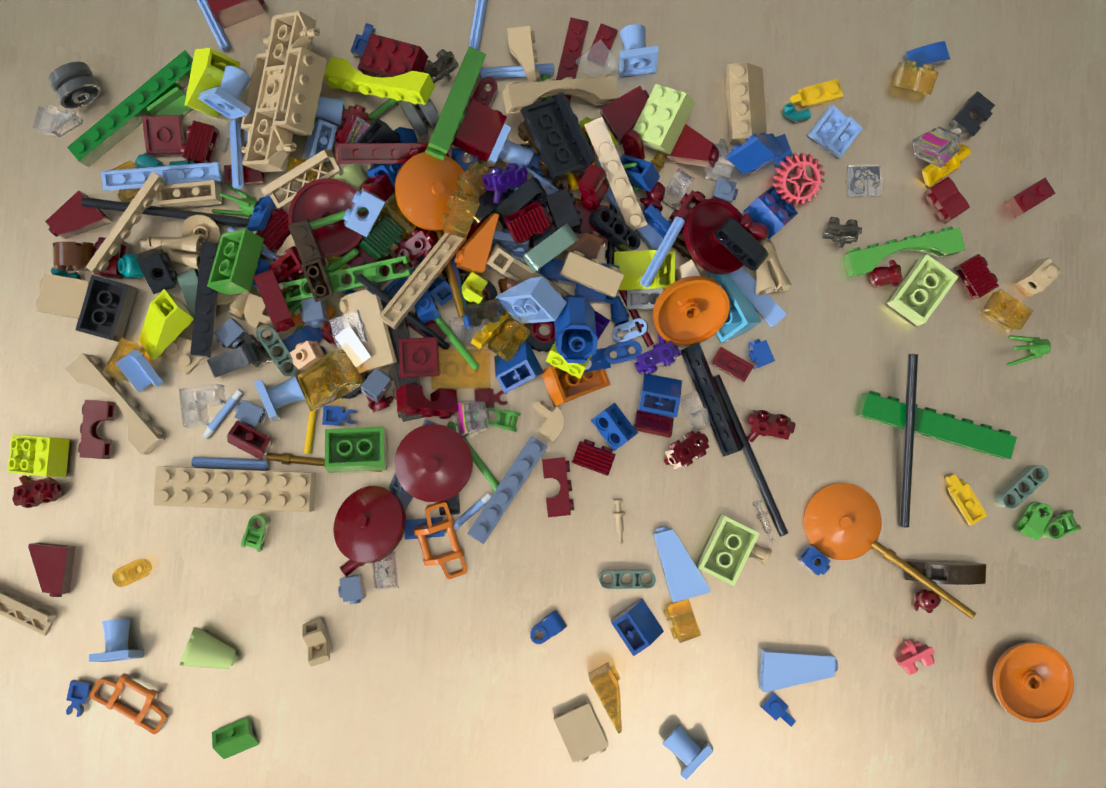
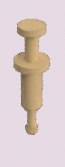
M613 499V503H616V512L612 514L615 516L616 531L619 533L618 542L622 544V532L624 531L623 515H625V512L621 511L620 503L623 502V499Z

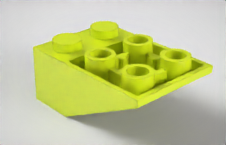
M212 48L195 49L185 106L217 118L219 112L199 100L198 97L203 91L220 87L225 67L233 66L239 69L240 62Z
M657 250L614 252V265L619 266L620 273L624 275L618 290L666 289L675 282V251L669 250L648 288L641 285L640 280Z
M163 289L150 303L139 342L151 359L155 360L191 324L194 318L179 299Z
M12 434L8 472L44 477H66L70 439Z

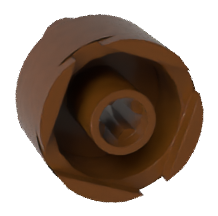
M53 243L54 270L90 271L86 266L94 256V243Z

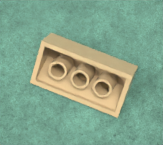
M729 63L725 70L729 145L745 144L747 142L746 139L751 135L767 134L763 68L750 63Z
M365 289L339 299L340 310L343 312L345 319V328L348 326L352 328L371 356L356 367L359 374L373 371L375 368L379 370L396 363L388 326L378 317L383 311L380 298L375 294L372 295Z

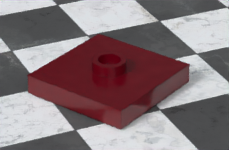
M182 115L142 116L147 154H182L181 148L185 143Z
M438 337L398 339L400 378L440 376Z

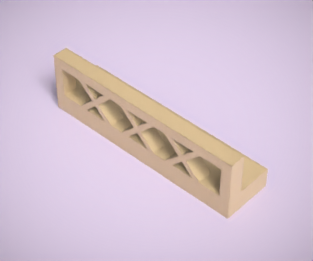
M323 150L261 188L264 196L270 195L279 209L291 202L298 192L291 190L293 181H301L303 187L306 183L312 182L307 180L308 173L311 170L318 172V180L330 178L342 169L339 164H336V159L331 150ZM330 159L335 169L331 172L323 171L324 162ZM279 190L287 191L286 199L282 202L279 201L275 194Z
M0 586V615L44 636L47 635L57 613ZM2 603L13 608V610L5 611ZM19 611L30 616V618L26 620L22 619L20 617ZM36 620L46 624L44 629L38 626Z

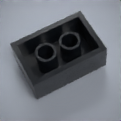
M91 275L75 330L121 343L137 288Z

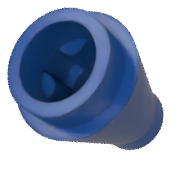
M617 296L616 304H610L611 321L614 322L615 326L629 322L630 317L620 296Z

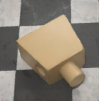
M1050 258L1039 259L1014 285L1028 298L1043 291L1062 273V270Z

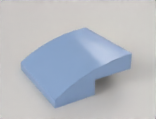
M830 105L807 135L837 158H841L863 128L851 116L846 117L834 105Z

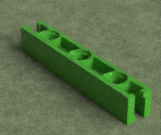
M470 46L468 47L425 153L444 160L486 57L485 53Z
M402 256L330 272L329 275L334 293L364 287L363 284L355 279L359 273H362L370 281H375L376 283L409 277L413 273L412 268L405 270V273H397L395 264L401 262L407 264L410 262V257ZM386 265L390 268L388 276H384L382 273V269ZM347 274L352 276V282L349 285L345 282ZM306 278L283 283L284 289L293 290V286L300 285L301 295L290 296L288 294L286 295L287 302H296L313 297L312 293L308 290Z

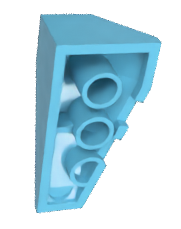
M706 271L709 277H712L723 287L729 298L730 309L724 325L717 332L721 343L748 332L762 322L751 302L729 274L717 275Z

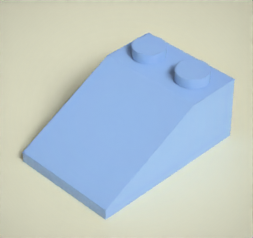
M542 276L529 278L497 295L495 298L519 324L556 321L567 303L561 294L555 291L549 284V281Z

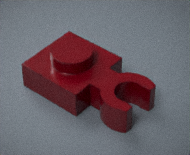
M474 389L475 401L482 403L484 408H495L494 402H498L500 405L508 404V401L500 400V396L504 394L503 390L494 394V389Z

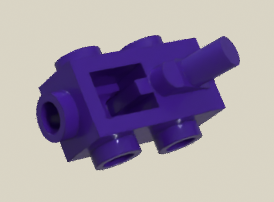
M517 163L507 164L503 169L493 168L490 169V172L483 174L485 190L494 191L493 203L499 204L502 192H507V188L523 184L528 180L526 167L524 165L518 166Z
M658 333L659 343L653 345L652 350L636 356L637 362L634 365L638 374L646 372L651 374L656 372L657 368L662 365L667 367L674 364L675 360L681 356L678 346H674L672 341L666 343V340Z

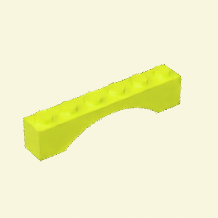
M331 57L324 74L327 85L333 89L338 88L349 92L354 91L365 95L370 94L381 98L386 97L397 101H407L413 104L426 105L435 88L428 73L410 71L394 77H371L357 71L348 59Z

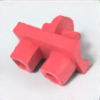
M907 639L905 640L906 647L901 649L903 655L895 659L897 664L903 667L907 674L912 675L918 671L915 664L916 661L921 660L925 667L935 663L932 655L935 651L933 647H929L927 644L921 646L919 641L912 643Z

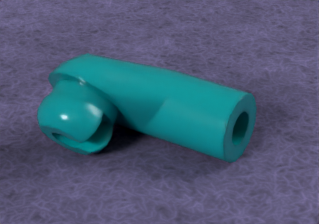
M787 103L784 106V115L794 122L811 118L809 109L797 111L792 103Z
M54 267L51 268L52 275L81 280L78 272L68 274L64 270H54Z

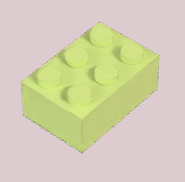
M655 84L633 130L640 134L643 146L670 155L696 103L685 92Z
M926 254L918 259L887 304L915 325H922L926 323L958 276Z
M721 515L696 567L735 586L760 533Z

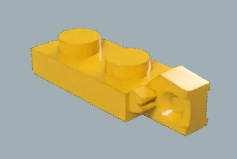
M839 78L804 87L797 91L798 94L792 95L789 102L793 106L801 104L802 107L808 108L841 99L844 95Z
M961 144L955 147L956 149H951L947 152L953 156L942 166V163L934 161L924 168L922 173L925 185L931 187L959 168L962 160L971 154L970 147Z
M505 309L501 313L497 312L490 324L486 323L481 332H476L471 344L479 349L487 345L506 325L510 314Z
M955 473L947 475L945 479L950 486L947 488L949 494L968 525L972 526L987 517V513L969 484L965 483L963 479L959 480Z

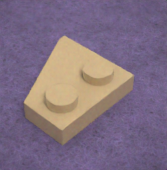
M178 336L164 350V353L186 375H189L206 357L191 356L192 340Z

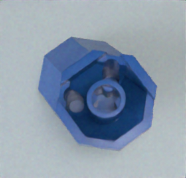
M567 295L563 298L567 302L556 321H553L556 350L567 363L584 364L597 351L598 337L596 335L595 313L593 307L583 296Z

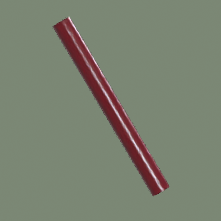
M618 290L627 306V291ZM629 310L633 320L641 319L637 310ZM637 322V328L642 332L644 324ZM647 331L642 337L647 347L654 345V342Z

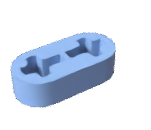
M638 318L614 328L613 338L617 342H626L642 336L648 331V323L644 319ZM637 322L644 324L642 332L639 330L632 331L631 328L636 327ZM619 329L622 331L629 330V333L624 335V339L617 337Z

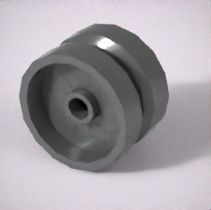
M78 61L64 64L56 68L48 77L52 90L56 93L57 99L64 108L74 109L88 105L98 98L101 93V87L97 80L93 78V73L89 66L84 62Z
M430 98L426 105L418 103L414 105L411 102L398 101L419 138L428 134L425 120L431 128L435 129L439 115Z

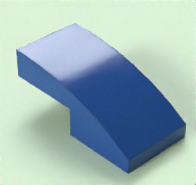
M945 41L906 52L911 71L950 60Z
M307 325L282 342L290 353L296 349L295 346L299 343L306 341H317L319 343L324 339L322 338L323 334L320 332L322 330L320 327L313 328Z

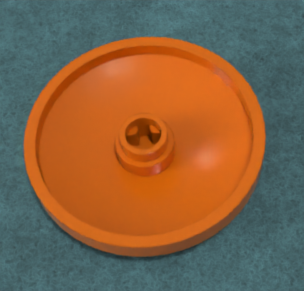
M425 152L417 154L403 164L395 180V197L401 212L411 223L425 230L440 231L450 226L452 227L465 216L463 210L470 204L471 189L469 180L461 166L446 155L444 160H440Z
M705 276L682 278L669 285L657 298L652 313L653 323L657 332L664 340L672 341L675 345H694L709 339L724 325L730 309L729 298L723 287L712 278Z
M833 483L824 486L812 495L804 510L803 527L808 541L824 556L832 559L852 560L861 557L872 548L871 545L875 540H878L881 532L882 518L876 501L867 491L853 484Z
M1024 642L1010 647L1000 656L993 671V690L998 702L1008 713L1023 721L1039 723L1055 718L1065 710L1073 695L1074 677L1069 663L1057 650L1042 643Z

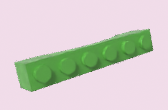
M950 226L942 228L941 232L934 233V230L924 232L921 237L910 235L904 237L903 241L897 242V239L886 241V244L881 246L878 243L868 245L867 249L860 250V247L848 250L849 253L843 256L848 278L870 273L886 256L899 251L920 250L932 253L938 257L958 254L966 250L961 229H953Z

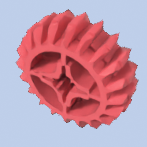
M803 152L799 156L797 153H793L792 158L786 156L787 162L780 161L782 167L775 168L779 172L773 175V178L777 180L773 183V186L777 187L775 192L781 194L782 200L785 199V202H792L794 205H797L798 202L805 204L806 199L809 202L812 201V195L818 196L816 193L817 189L823 190L819 186L820 183L825 182L821 178L825 175V172L820 171L823 166L818 164V159H813V156L810 154L806 156ZM805 165L810 167L812 177L806 175ZM786 181L792 183V193L788 191Z

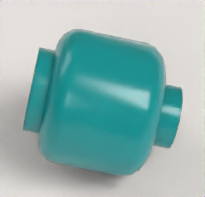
M125 254L119 259L118 270L125 278L142 279L144 277L136 261L139 254Z

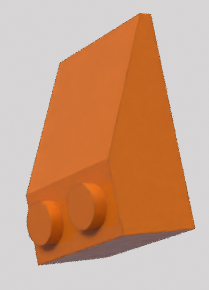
M495 213L488 216L460 250L457 251L454 258L457 268L475 273H483L485 271L499 214Z
M552 365L544 369L542 374L554 407L611 385L605 369L584 372L581 378H578Z

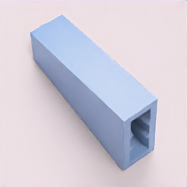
M667 526L657 528V532L653 533L672 602L710 593L709 586L672 528L668 529Z
M761 649L759 688L763 692H769L835 677V671L838 670V660L831 653Z

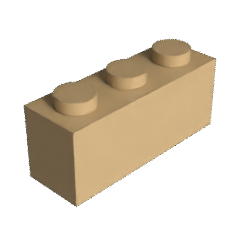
M215 180L164 185L162 190L157 193L158 205L165 208L179 209L223 204L222 196H220V193H222L221 185Z
M575 250L573 253L569 252L559 274L560 276L613 298L616 296L624 277L620 273V269L613 266L609 268L602 266L603 262L594 258L590 261L584 258L585 255Z

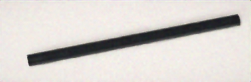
M82 197L81 199L82 207L125 212L130 204ZM150 206L142 213L144 215L183 220L192 215H205L213 219L217 224L247 227L250 218Z
M908 354L899 521V526L904 528L909 527L918 354Z
M720 374L713 378L743 449V454L780 537L788 534V530Z

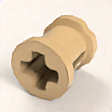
M755 543L748 558L752 557L766 565L771 556L772 549H765Z

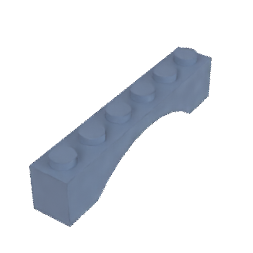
M533 436L530 437L468 531V535L482 544L486 542L547 449V445Z

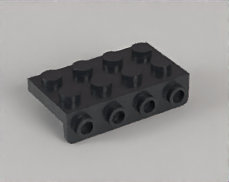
M564 92L558 93L555 98L522 107L520 112L553 180L587 169L590 164L594 163L595 152L590 147L586 134L578 123V117L573 113L570 101Z

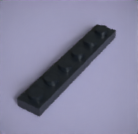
M202 242L191 356L211 358L218 291L208 287L207 284L219 243Z
M700 343L682 349L681 353L723 457L743 450Z

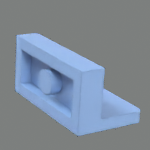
M135 349L116 363L138 392L151 383L156 387L164 383L145 357Z

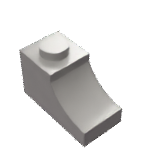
M665 289L627 290V309L653 311L657 298Z

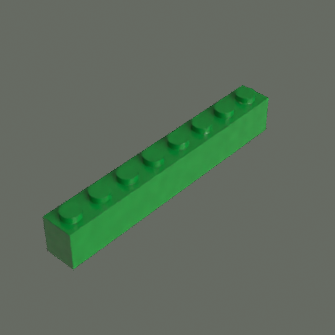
M184 50L67 148L80 163L90 167L143 123L142 116L152 115L147 110L149 105L177 86L181 90L188 86L193 58Z
M874 391L862 394L856 416L904 430L905 404L900 403V399L891 396L883 398L880 397V393ZM916 404L914 433L997 458H1012L1017 437L1010 435V431L1003 429L995 431L992 430L990 425L980 424L978 426L973 424V420L965 418L958 420L955 419L953 414L943 413L941 415L932 408H917L918 404Z

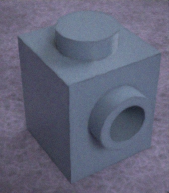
M718 178L715 182L711 198L722 199L729 203L732 200H736L738 189H735L737 182Z
M313 297L301 300L303 309L301 310V318L303 322L313 328L322 327L324 323L329 322L325 299L315 302Z
M229 318L214 334L218 337L216 341L223 348L233 349L238 348L249 333L237 320Z
M375 368L361 385L362 393L378 403L391 387L390 375L383 370L379 371Z
M242 400L235 408L236 415L234 418L239 419L240 423L243 422V425L261 427L267 412L265 408Z
M362 574L339 579L340 586L338 587L339 597L343 598V602L349 601L350 605L357 604L366 597Z

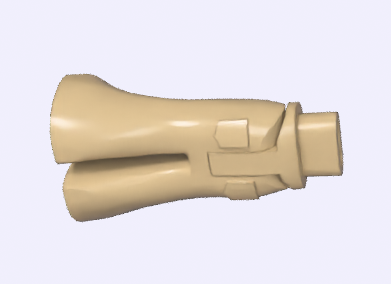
M194 234L187 237H148L147 239H140V253L161 246L163 251L168 253L170 261L199 270L201 253L198 252H201L202 242H206L204 234ZM177 250H185V251H191V252H197V253H186V252H180V251H177Z
M768 238L764 241H758L767 250L768 257L756 270V295L762 296L771 293L773 290L779 293L792 287L791 282L778 260L775 245Z

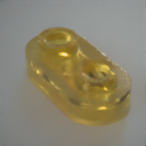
M146 559L135 560L116 569L112 575V580L118 587H125L135 583L151 573V563ZM138 566H141V572L137 571ZM120 574L124 576L123 581L120 580Z

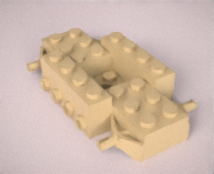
M300 11L273 16L271 33L269 36L263 37L265 39L263 43L267 45L266 53L256 54L245 104L251 110L247 116H243L241 129L248 131V144L242 146L240 149L243 150H240V152L245 154L242 160L244 166L262 172L286 171L289 163L290 151H296L295 148H297V145L292 142L293 133L299 136L312 135L327 59L311 52L313 37L320 35V29L315 28L316 20Z

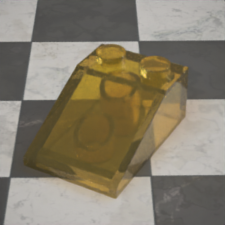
M343 349L331 350L296 377L310 411H315L349 394L363 384L357 367L354 366Z
M609 662L588 673L589 681L616 731L620 734L622 732L619 685L621 678L615 665L611 667Z

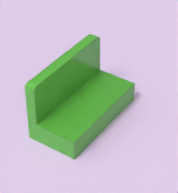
M178 86L147 107V110L152 115H182V117L194 109L185 106L186 94Z
M248 717L212 732V748L223 759L259 745V740L252 734L251 720Z

